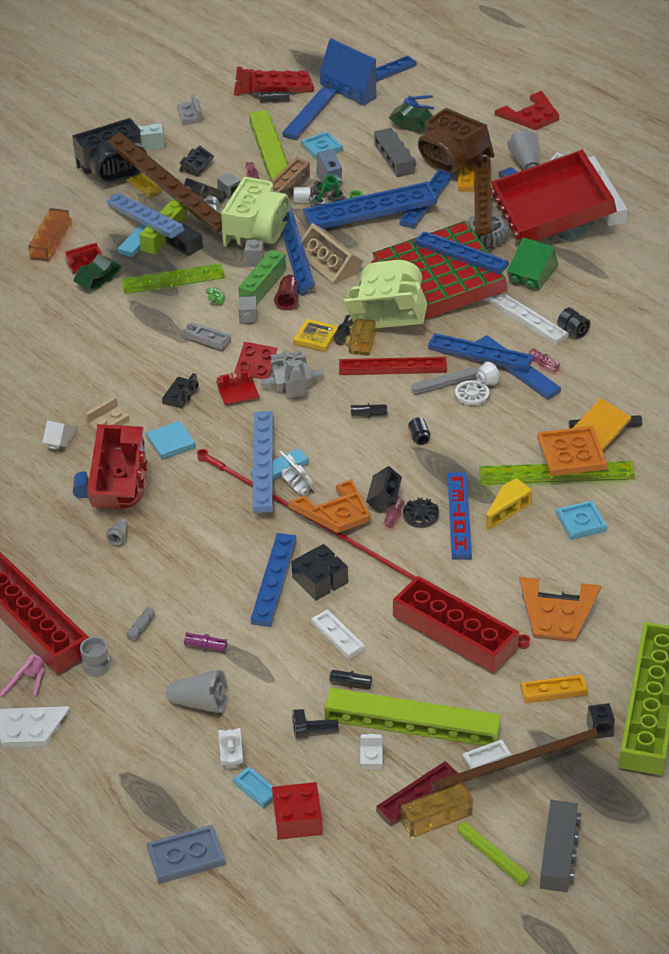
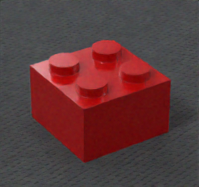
M317 782L272 787L277 840L323 835Z

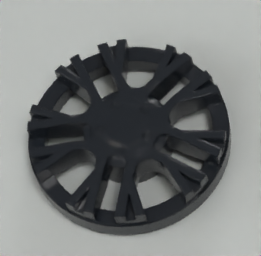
M418 497L417 500H409L404 505L403 518L414 527H428L439 519V509L437 504L431 502V499L428 500L426 498V500H423V497L421 499Z

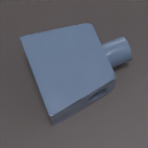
M333 149L317 152V177L323 182L326 175H334L338 180L337 183L342 186V166Z

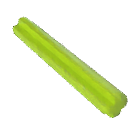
M465 821L459 824L457 832L518 884L523 886L529 881L530 875L471 825Z

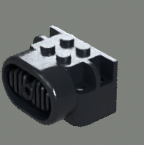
M127 118L72 135L76 168H81L86 174L93 173L99 181L105 184H114L139 175L141 172L112 149L107 141L120 132L147 154L142 146L140 128L131 118Z

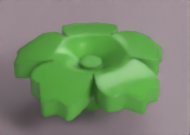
M216 287L206 290V293L209 294V301H215L219 305L223 304L225 295L221 290Z

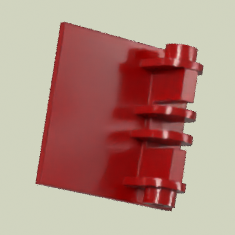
M244 341L234 374L238 372L240 375V371L249 370L253 372V378L267 379L271 372V354L276 355L278 348Z
M240 371V376L238 372H235L236 377L233 376V373L217 377L216 384L224 405L260 398L252 379V371Z

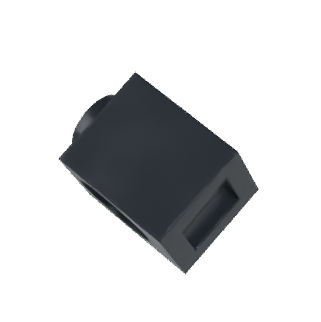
M610 703L588 706L586 723L588 730L596 729L598 736L594 739L613 737L615 719Z

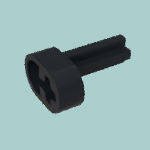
M304 709L292 710L295 738L307 737V733L339 731L337 719L306 721Z

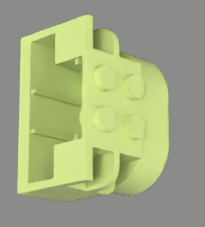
M244 176L221 213L223 246L227 247L231 239L237 240V244L240 246L246 240H258L267 244L276 243L287 223L283 219L285 215L287 216L290 208L288 196L285 193L273 192V183L271 181Z
M404 260L375 262L367 265L362 270L359 285L350 289V298L344 299L356 329L364 330L423 324L427 301L421 289L422 274L419 268Z

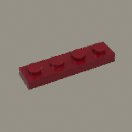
M444 761L378 804L376 812L391 826L445 790L442 789L435 792L432 789L431 783L458 774V772Z

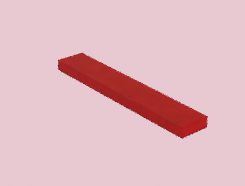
M446 357L339 359V375L447 373Z

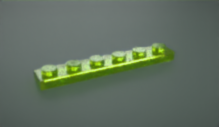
M219 263L121 279L124 294L225 279L222 264Z

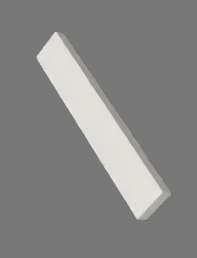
M504 292L483 299L554 345H558L568 338V332Z

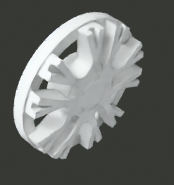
M464 381L456 387L455 397L460 404L464 403V406L476 405L478 407V405L481 406V403L485 404L487 402L489 388L484 383H479L478 381Z

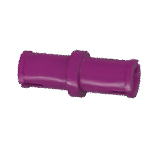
M186 632L184 645L200 647L205 651L211 649L225 653L227 639L210 637L209 634L198 635Z

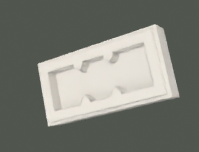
M501 739L463 753L462 759L470 770L512 756V754Z

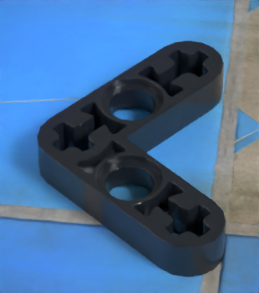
M190 178L185 179L184 185L197 192L220 199L224 198L225 191Z

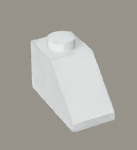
M47 420L43 443H48V447L60 449V446L67 447L77 432L78 427Z

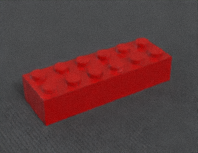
M416 576L393 598V616L492 673H495L518 649V630L420 576Z

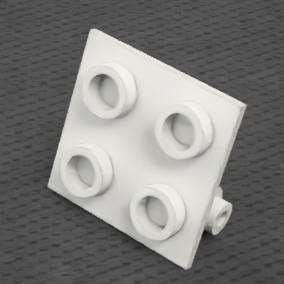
M280 451L289 464L287 469L282 470V478L300 496H306L310 489L315 493L316 491L312 487L314 482L306 475L307 472L303 467L297 465L290 454L286 456Z

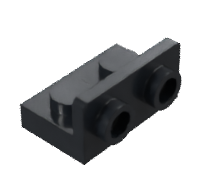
M199 145L196 149L193 148L189 152L188 157L184 156L182 158L179 171L182 172L186 168L197 176L213 160L214 155Z
M192 373L189 379L177 377L163 396L162 404L183 409L185 404L190 401L192 394L198 390L197 374Z

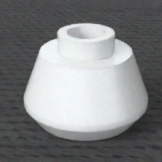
M485 362L476 374L478 382L485 385H496L500 379L497 367L491 362Z

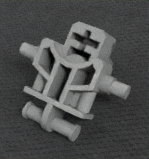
M284 350L282 354H271V373L274 376L261 379V386H275L276 393L278 394L286 390V394L290 398L304 396L307 393V389L312 387V379L324 377L323 369L310 371L309 365H306V355H302L301 350L295 352Z

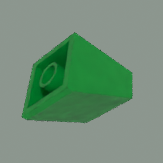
M523 238L507 269L509 280L516 284H524L529 288L541 289L558 266L555 247Z

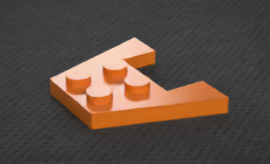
M352 479L336 485V491L342 497L315 506L305 496L290 500L288 504L289 508L337 533L370 522V513Z
M519 577L533 637L575 642L601 591L602 585L581 583L579 601L538 597L540 579Z

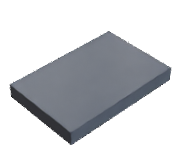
M213 825L146 843L158 884L226 865Z

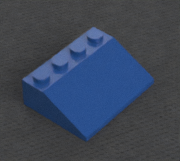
M331 38L329 39L320 69V85L335 89L337 93L365 106L376 99V59Z

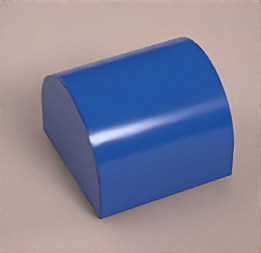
M86 471L78 472L74 475L73 494L77 498H88L89 478Z

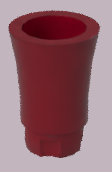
M287 275L280 281L278 291L274 296V303L281 310H292L298 304V281L295 279V276Z

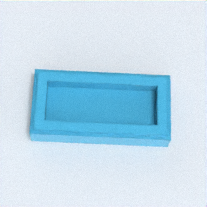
M250 766L233 778V784L262 809L273 802V786Z

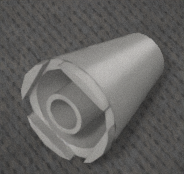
M522 129L513 133L511 139L507 141L508 149L521 167L526 170L540 165L539 138L535 131H528V129Z
M213 670L171 682L166 689V696L174 704L214 713L224 712L228 701V695H224V688H228V683L223 671Z

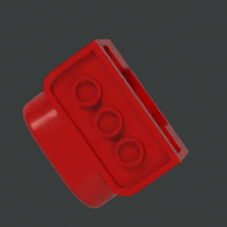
M97 424L87 496L92 507L125 509L135 505L143 497L149 465L148 460H146V452L144 451L143 426Z

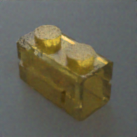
M356 318L354 324L350 325V336L346 338V347H349L350 354L370 355L376 333V322L374 320L366 319L365 321L364 319Z

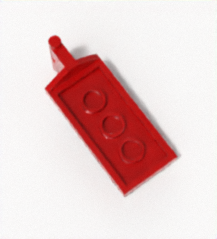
M240 66L236 69L235 96H239L240 93L273 92L275 90L276 92H314V85L308 71H254V69H243Z

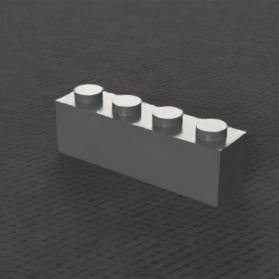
M392 128L374 131V145L395 176L401 177L414 174L416 160L410 155L409 150L406 149L403 141L399 139L398 134Z
M550 800L539 889L568 893V884H573L575 870L570 869L571 864L576 865L577 850H573V845L578 846L579 831H575V826L580 827L581 813L577 812L578 803Z

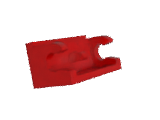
M97 243L65 251L66 264L74 275L80 266L90 264L98 254L102 255V252Z

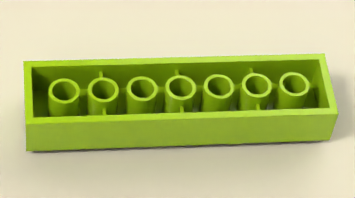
M644 621L618 768L663 776L669 741V626Z

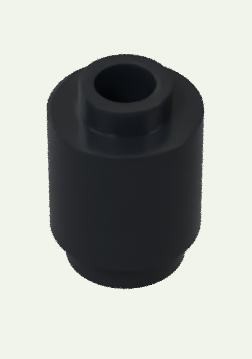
M413 418L408 423L412 439L416 444L424 445L429 442L431 436L424 418Z

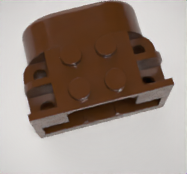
M444 108L426 121L428 131L418 139V149L423 159L431 167L443 170L447 174H454L473 162L481 163L483 155L491 158L495 157L487 124L448 108Z

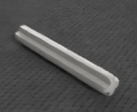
M472 367L413 383L411 389L414 394L477 378L478 368Z

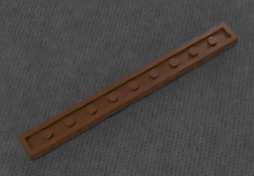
M118 132L107 141L112 149L213 232L218 234L222 231L220 213L123 134Z
M483 156L481 163H475V235L481 236L492 233L491 157Z

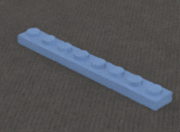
M120 193L112 195L106 201L110 208L169 238H173L184 231L182 224Z
M273 411L254 412L253 513L273 512Z

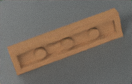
M296 157L271 181L273 183V192L285 193L289 198L294 193V187H301L310 178V162Z

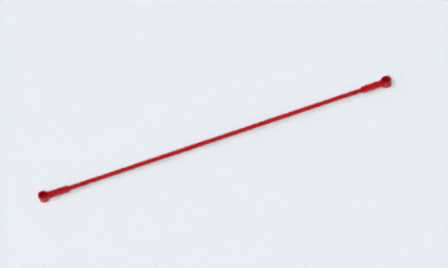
M206 449L197 451L198 461H206L219 470H224L253 487L251 480L210 456ZM273 494L274 500L288 507L289 502ZM300 514L411 580L416 577L340 532L337 533ZM525 634L519 635L518 647L520 649H527L530 646V637Z

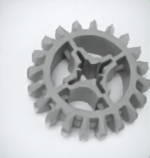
M492 213V233L485 236L476 235L482 245L487 249L488 247L494 248L508 240L509 225L504 217ZM474 215L466 222L475 233Z

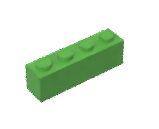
M270 250L238 287L239 297L256 296L257 306L286 271V254Z

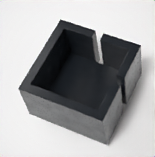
M325 544L291 561L292 578L315 601L330 593V575L331 589L333 591L348 584V566L338 556L335 557V553Z

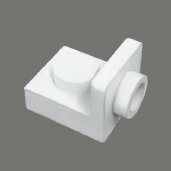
M381 734L360 735V769H383Z

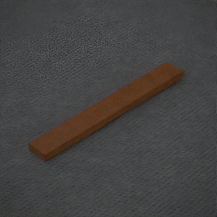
M593 728L431 783L433 791L436 792L596 738L598 734L596 729Z

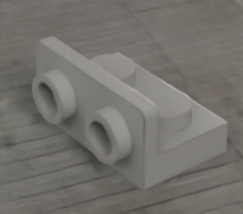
M194 94L191 95L192 102L177 104V110L183 125L201 123L200 117L203 116L199 99H196Z

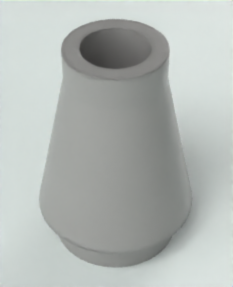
M118 519L107 531V541L111 545L117 546L125 541L126 520Z

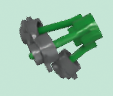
M326 175L323 182L318 180L314 182V186L310 188V192L315 194L309 198L311 207L325 203L323 198L325 192H331L327 199L332 202L347 199L343 192L339 190L340 184L337 183L338 180L334 175Z

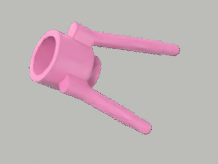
M30 655L25 664L15 674V677L0 693V696L3 697L23 673L29 677L37 675L33 695L37 696L41 678L45 672L42 668L44 665L43 659L38 655Z

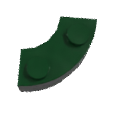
M404 102L396 107L388 118L400 128L420 132L427 130L426 121L433 117L427 107L422 109L414 108L407 102Z
M98 254L90 264L79 267L73 281L86 290H96L101 288V285L106 281L110 282L117 275L122 265L109 257Z

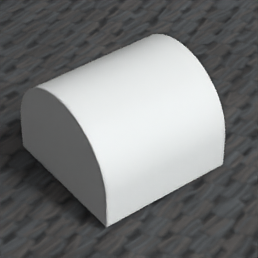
M294 187V203H310V187Z

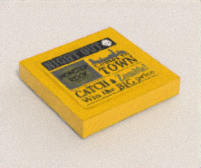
M306 319L293 338V344L326 352L338 331V326Z

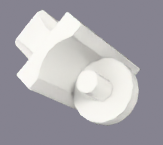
M240 728L227 731L218 730L221 765H226V769L239 768V764L243 763Z

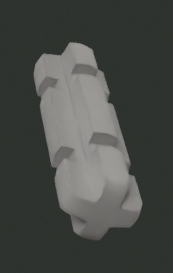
M145 608L126 633L129 640L136 641L140 636L139 634L144 631L150 623L149 621L155 616L153 609Z

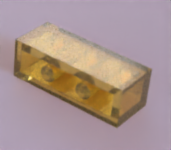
M461 782L401 805V823L412 839L472 816L473 798L464 783Z

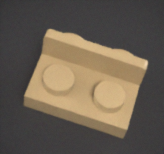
M115 397L85 413L87 427L95 434L97 424L123 425L130 421L129 415L118 407Z

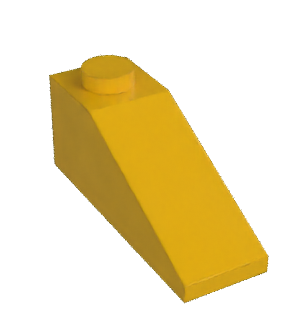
M517 478L502 486L486 514V529H492L531 505L532 489Z

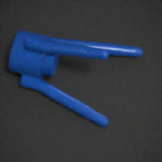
M433 95L408 96V98L404 99V102H407L414 108L427 107V109H434V106L418 104V101H416L418 99L433 98Z

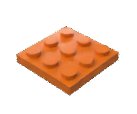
M593 426L537 432V440L550 476L607 469V462Z

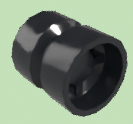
M571 307L564 309L557 319V325L576 339L584 337L591 325L589 319L580 315Z

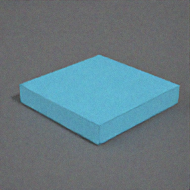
M328 131L301 140V146L315 160H317V152L331 148L334 153L343 151V146Z
M180 421L146 433L147 439L161 459L196 447L195 441Z
M593 501L556 509V515L570 540L607 532L608 526Z

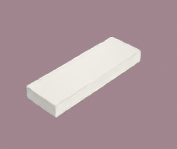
M328 609L311 618V624L348 660L365 651V645Z

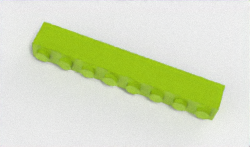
M268 111L249 112L250 128L268 180L272 181L288 165L287 157H285L278 132H276L272 116L268 114Z
M330 688L324 707L325 720L337 719L340 724L485 746L498 741L501 726V714L336 688Z

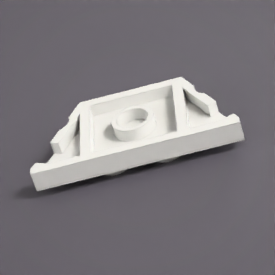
M69 706L0 709V743L2 747L47 746L52 740L53 734L57 733L61 727L60 723L63 718L69 716Z

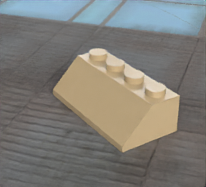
M313 223L301 239L308 263L334 284L355 275L363 263L361 258L327 231Z

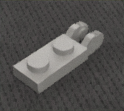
M189 323L186 327L187 329H183L180 333L183 338L189 341L194 340L220 350L231 341L230 334L195 323Z

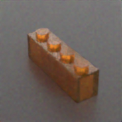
M49 209L28 245L30 260L49 262L52 256L55 255L63 236L66 235L68 227L72 224L69 210Z

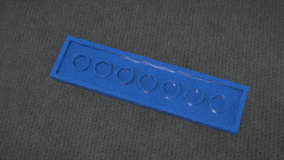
M427 181L304 208L303 213L309 227L313 223L324 229L438 204L434 191Z

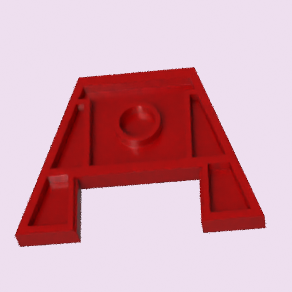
M542 90L530 95V100L535 104L516 112L507 105L495 110V116L533 130H538L559 121L560 115Z

